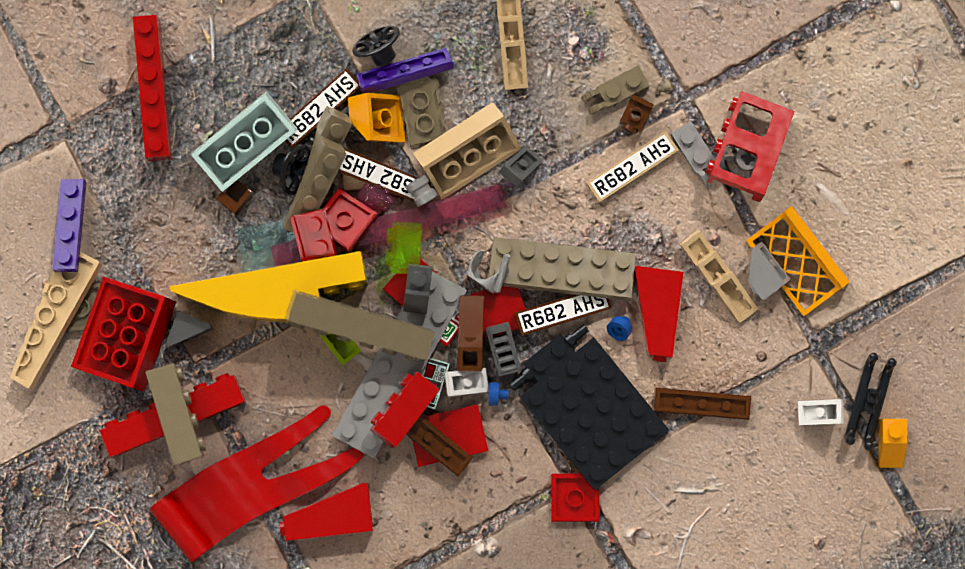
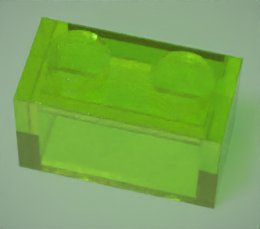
M393 221L392 228H388L387 242L392 243L391 252L386 253V266H390V273L408 274L409 264L420 265L422 223Z

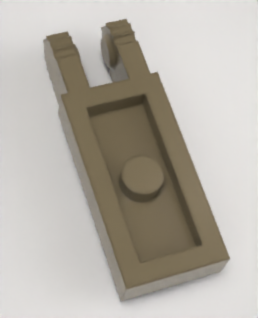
M639 65L597 86L596 89L583 95L581 99L583 102H588L598 95L601 96L603 102L590 107L588 110L589 114L593 115L628 99L632 94L635 95L649 88L650 85Z

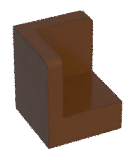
M236 180L225 193L221 191L216 199L237 216L255 193Z

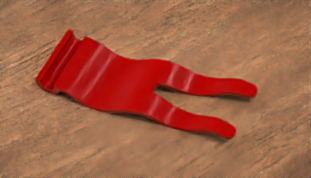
M321 405L287 428L202 470L160 499L149 510L192 564L203 553L248 522L343 474L363 458L364 453L352 447L335 457L272 479L263 477V468L313 433L330 417L331 410L329 407Z

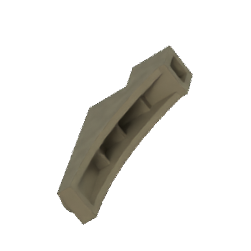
M326 106L316 126L317 130L308 163L295 198L282 224L283 229L294 233L290 220L291 216L319 210L347 155L342 146L352 126V122L347 114Z

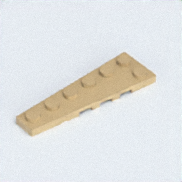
M80 252L78 272L55 273L52 270L48 284L45 283L43 288L42 300L40 305L36 307L34 312L36 316L32 326L28 328L24 344L20 349L10 379L30 390L34 389L103 265L102 263Z

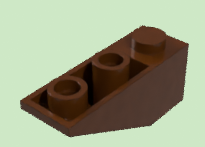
M460 295L458 371H482L484 367V296Z

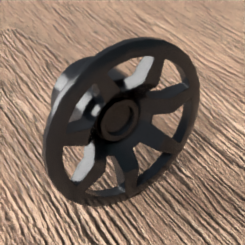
M384 26L375 29L360 38L354 45L352 52L356 57L371 56L376 66L385 65L396 57L392 44L398 39L400 30L396 26ZM381 32L380 37L377 38L375 34ZM370 37L372 41L368 42L365 39Z
M297 145L288 154L279 153L273 161V174L280 177L281 187L286 194L296 195L301 183L298 177L299 175L303 176L305 170L302 169V166L307 165L311 153L310 148L306 145ZM304 151H306V153H307V155H308V156L305 157V158H303V157H304ZM294 184L295 190L291 191L290 188Z

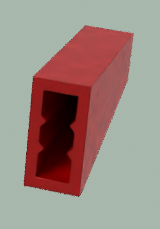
M635 266L634 276L647 356H653L652 361L667 362V358H673L684 272Z
M361 483L284 516V522H280L281 536H285L286 541L373 531L368 483Z

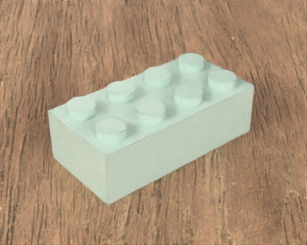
M266 91L193 151L191 156L223 192L295 133L297 127Z

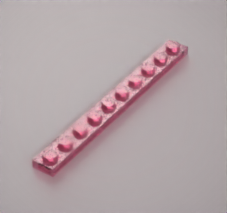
M501 184L377 217L352 250L504 209L507 206ZM296 240L270 246L275 267L302 262ZM335 244L337 254L346 252V250Z

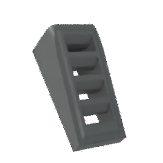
M509 322L486 327L498 376L521 371ZM506 331L507 335L493 339V334ZM509 341L508 345L495 347V344ZM510 350L512 352V354L498 357L499 353H503ZM514 360L513 364L505 365L502 367L500 365V363Z

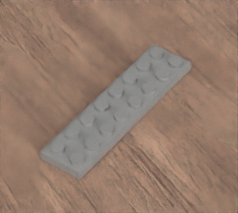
M432 271L427 314L404 312L402 308L397 317L398 320L429 328L435 332L427 360L411 361L405 358L406 354L397 352L396 356L382 352L383 348H380L332 436L375 458L384 441L370 431V428L373 426L370 423L379 411L383 413L387 407L385 402L393 392L397 394L402 388L400 383L408 373L410 375L415 372L422 373L459 306L460 295L464 296L467 291L466 289Z

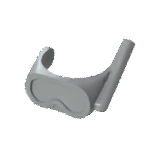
M477 250L471 259L466 276L490 293H499L506 278L505 276L509 272L508 264L511 256L509 254L503 256L500 268L495 275L488 279H480L479 270L476 268L483 259L484 252Z

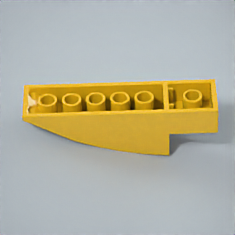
M360 251L170 286V291L177 296L228 315L261 321L290 322L287 321L285 316L293 290L322 298V292L329 296L339 294V289L348 288L349 291L364 289L363 285L368 284L363 255Z

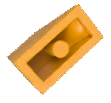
M879 419L878 468H903L907 448V419Z

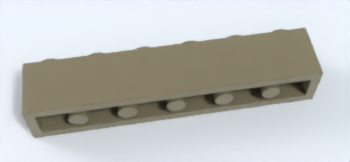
M293 290L285 316L287 321H290V326L299 329H304L305 326L314 328V333L323 336L332 333L337 335L336 339L349 343L351 339L360 341V346L369 349L378 346L383 348L382 352L394 356H396L397 352L406 354V359L419 362L420 359L427 360L435 332L429 328L297 290Z

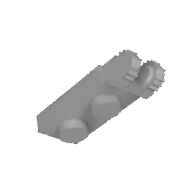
M690 121L670 135L695 175L699 176L704 186L708 189L712 187V184L707 183L708 176L703 170L707 168L710 159L714 161L715 158Z

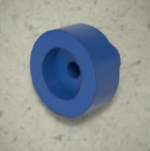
M626 316L613 317L607 325L609 335L615 340L625 341L632 333L630 319Z
M489 382V406L498 407V399L508 400V390H499L498 382Z

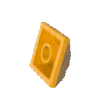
M364 93L348 98L349 118L354 127L367 141L406 142L400 95Z

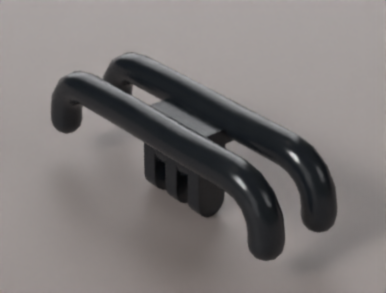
M877 353L869 354L865 362L845 433L846 444L853 445L861 412L869 414L870 418L863 446L867 451L872 450L874 447L873 440L893 369L897 365L896 359H888L881 375L878 390L868 389L874 365L878 360Z

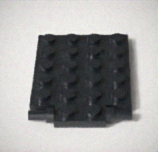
M583 324L573 333H568L564 337L560 333L523 363L525 368L520 371L521 374L510 382L509 385L516 391L527 381L531 382L533 379L537 381L535 385L519 398L595 491L667 433L669 429L594 337L576 352L574 351L573 347L578 344L577 341L589 332Z

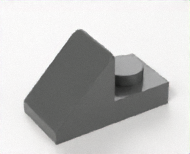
M525 145L501 168L500 172L519 188L539 167L543 160Z
M409 264L403 307L404 312L427 314L433 266Z

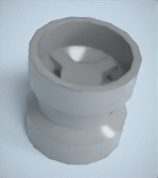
M426 175L417 178L405 186L408 193L415 197L414 203L417 207L438 195L433 188H430Z

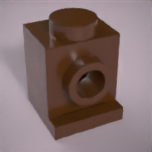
M632 94L619 124L623 125L622 129L632 134H635V132L641 133L654 104ZM633 111H638L640 113V118H633L631 113Z

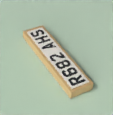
M664 131L586 184L597 201L601 203L679 150L667 132Z

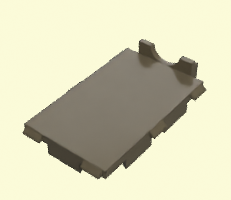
M429 76L396 87L397 94L401 97L404 112L402 113L403 122H406L409 143L412 148L418 147L422 143L431 142L446 132L443 114H445L444 107L440 104L437 89L439 82L438 79H430Z

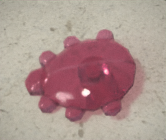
M365 183L357 196L358 201L378 213V215L381 209L384 212L388 211L389 207L387 205H392L394 202L393 197L388 195L390 193L389 189L382 190L380 184L370 186L369 183Z

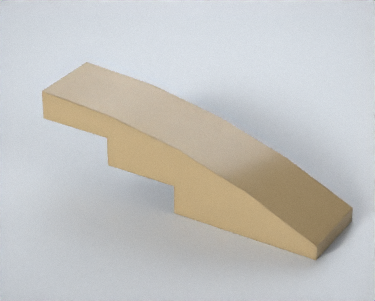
M496 0L504 89L528 88L520 0Z
M697 230L679 244L738 323H741L758 310V307L737 277L728 269L717 251L713 250L701 231Z

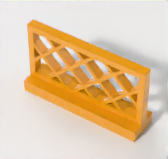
M792 206L746 240L750 247L753 248L756 246L753 241L760 235L770 236L769 252L785 256L783 268L785 273L800 275L798 289L789 288L786 284L782 286V289L803 316L850 282ZM782 219L789 225L788 236L774 235L775 224ZM772 227L771 234L764 233ZM791 230L796 234L798 238L791 237ZM773 237L787 239L786 253L771 251ZM790 239L802 242L804 245L803 255L788 253ZM806 249L812 255V257L805 256ZM788 256L802 258L800 272L786 270ZM805 258L814 259L818 263L817 274L803 273ZM820 268L825 272L827 276L820 275ZM802 275L816 277L815 291L800 289ZM819 277L830 279L835 287L828 293L818 292ZM791 291H797L796 298ZM800 292L814 294L813 304L806 309L799 303ZM817 294L824 295L816 301Z

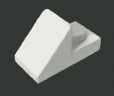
M483 368L482 371L445 372L448 397L489 392L486 368Z
M843 399L798 401L799 425L844 424Z

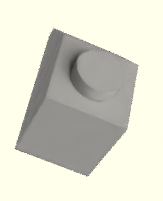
M763 242L752 248L748 282L751 284L752 292L757 297L765 300L791 279Z

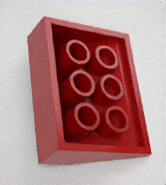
M103 276L71 367L145 392L148 384L146 371L152 370L176 301Z

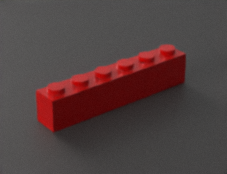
M156 14L134 16L133 27L145 158L149 162L172 160L160 19Z
M225 373L216 377L215 383L207 385L204 382L193 387L194 391L190 393L192 404L189 405L191 414H196L198 422L247 403L235 375L230 376L229 373ZM155 403L150 404L149 410L141 413L140 410L128 413L126 415L127 419L118 422L117 419H114L104 424L105 428L99 431L110 457L114 458L165 436Z

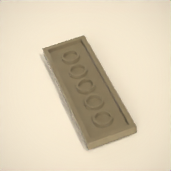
M498 237L493 238L489 278L498 272L503 256L505 254L511 256L508 264L509 272L505 276L506 278L502 286L631 301L636 253Z

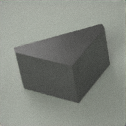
M177 312L166 345L172 349L214 328L208 322Z

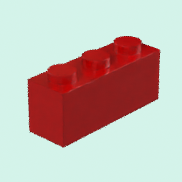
M415 372L412 375L408 373L400 383L402 386L397 394L393 392L385 402L387 405L383 413L379 411L370 422L373 424L370 431L391 448L396 447L440 390L419 372Z

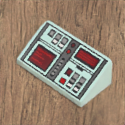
M429 358L421 375L440 389L427 406L435 410L445 381V372H448L450 363Z

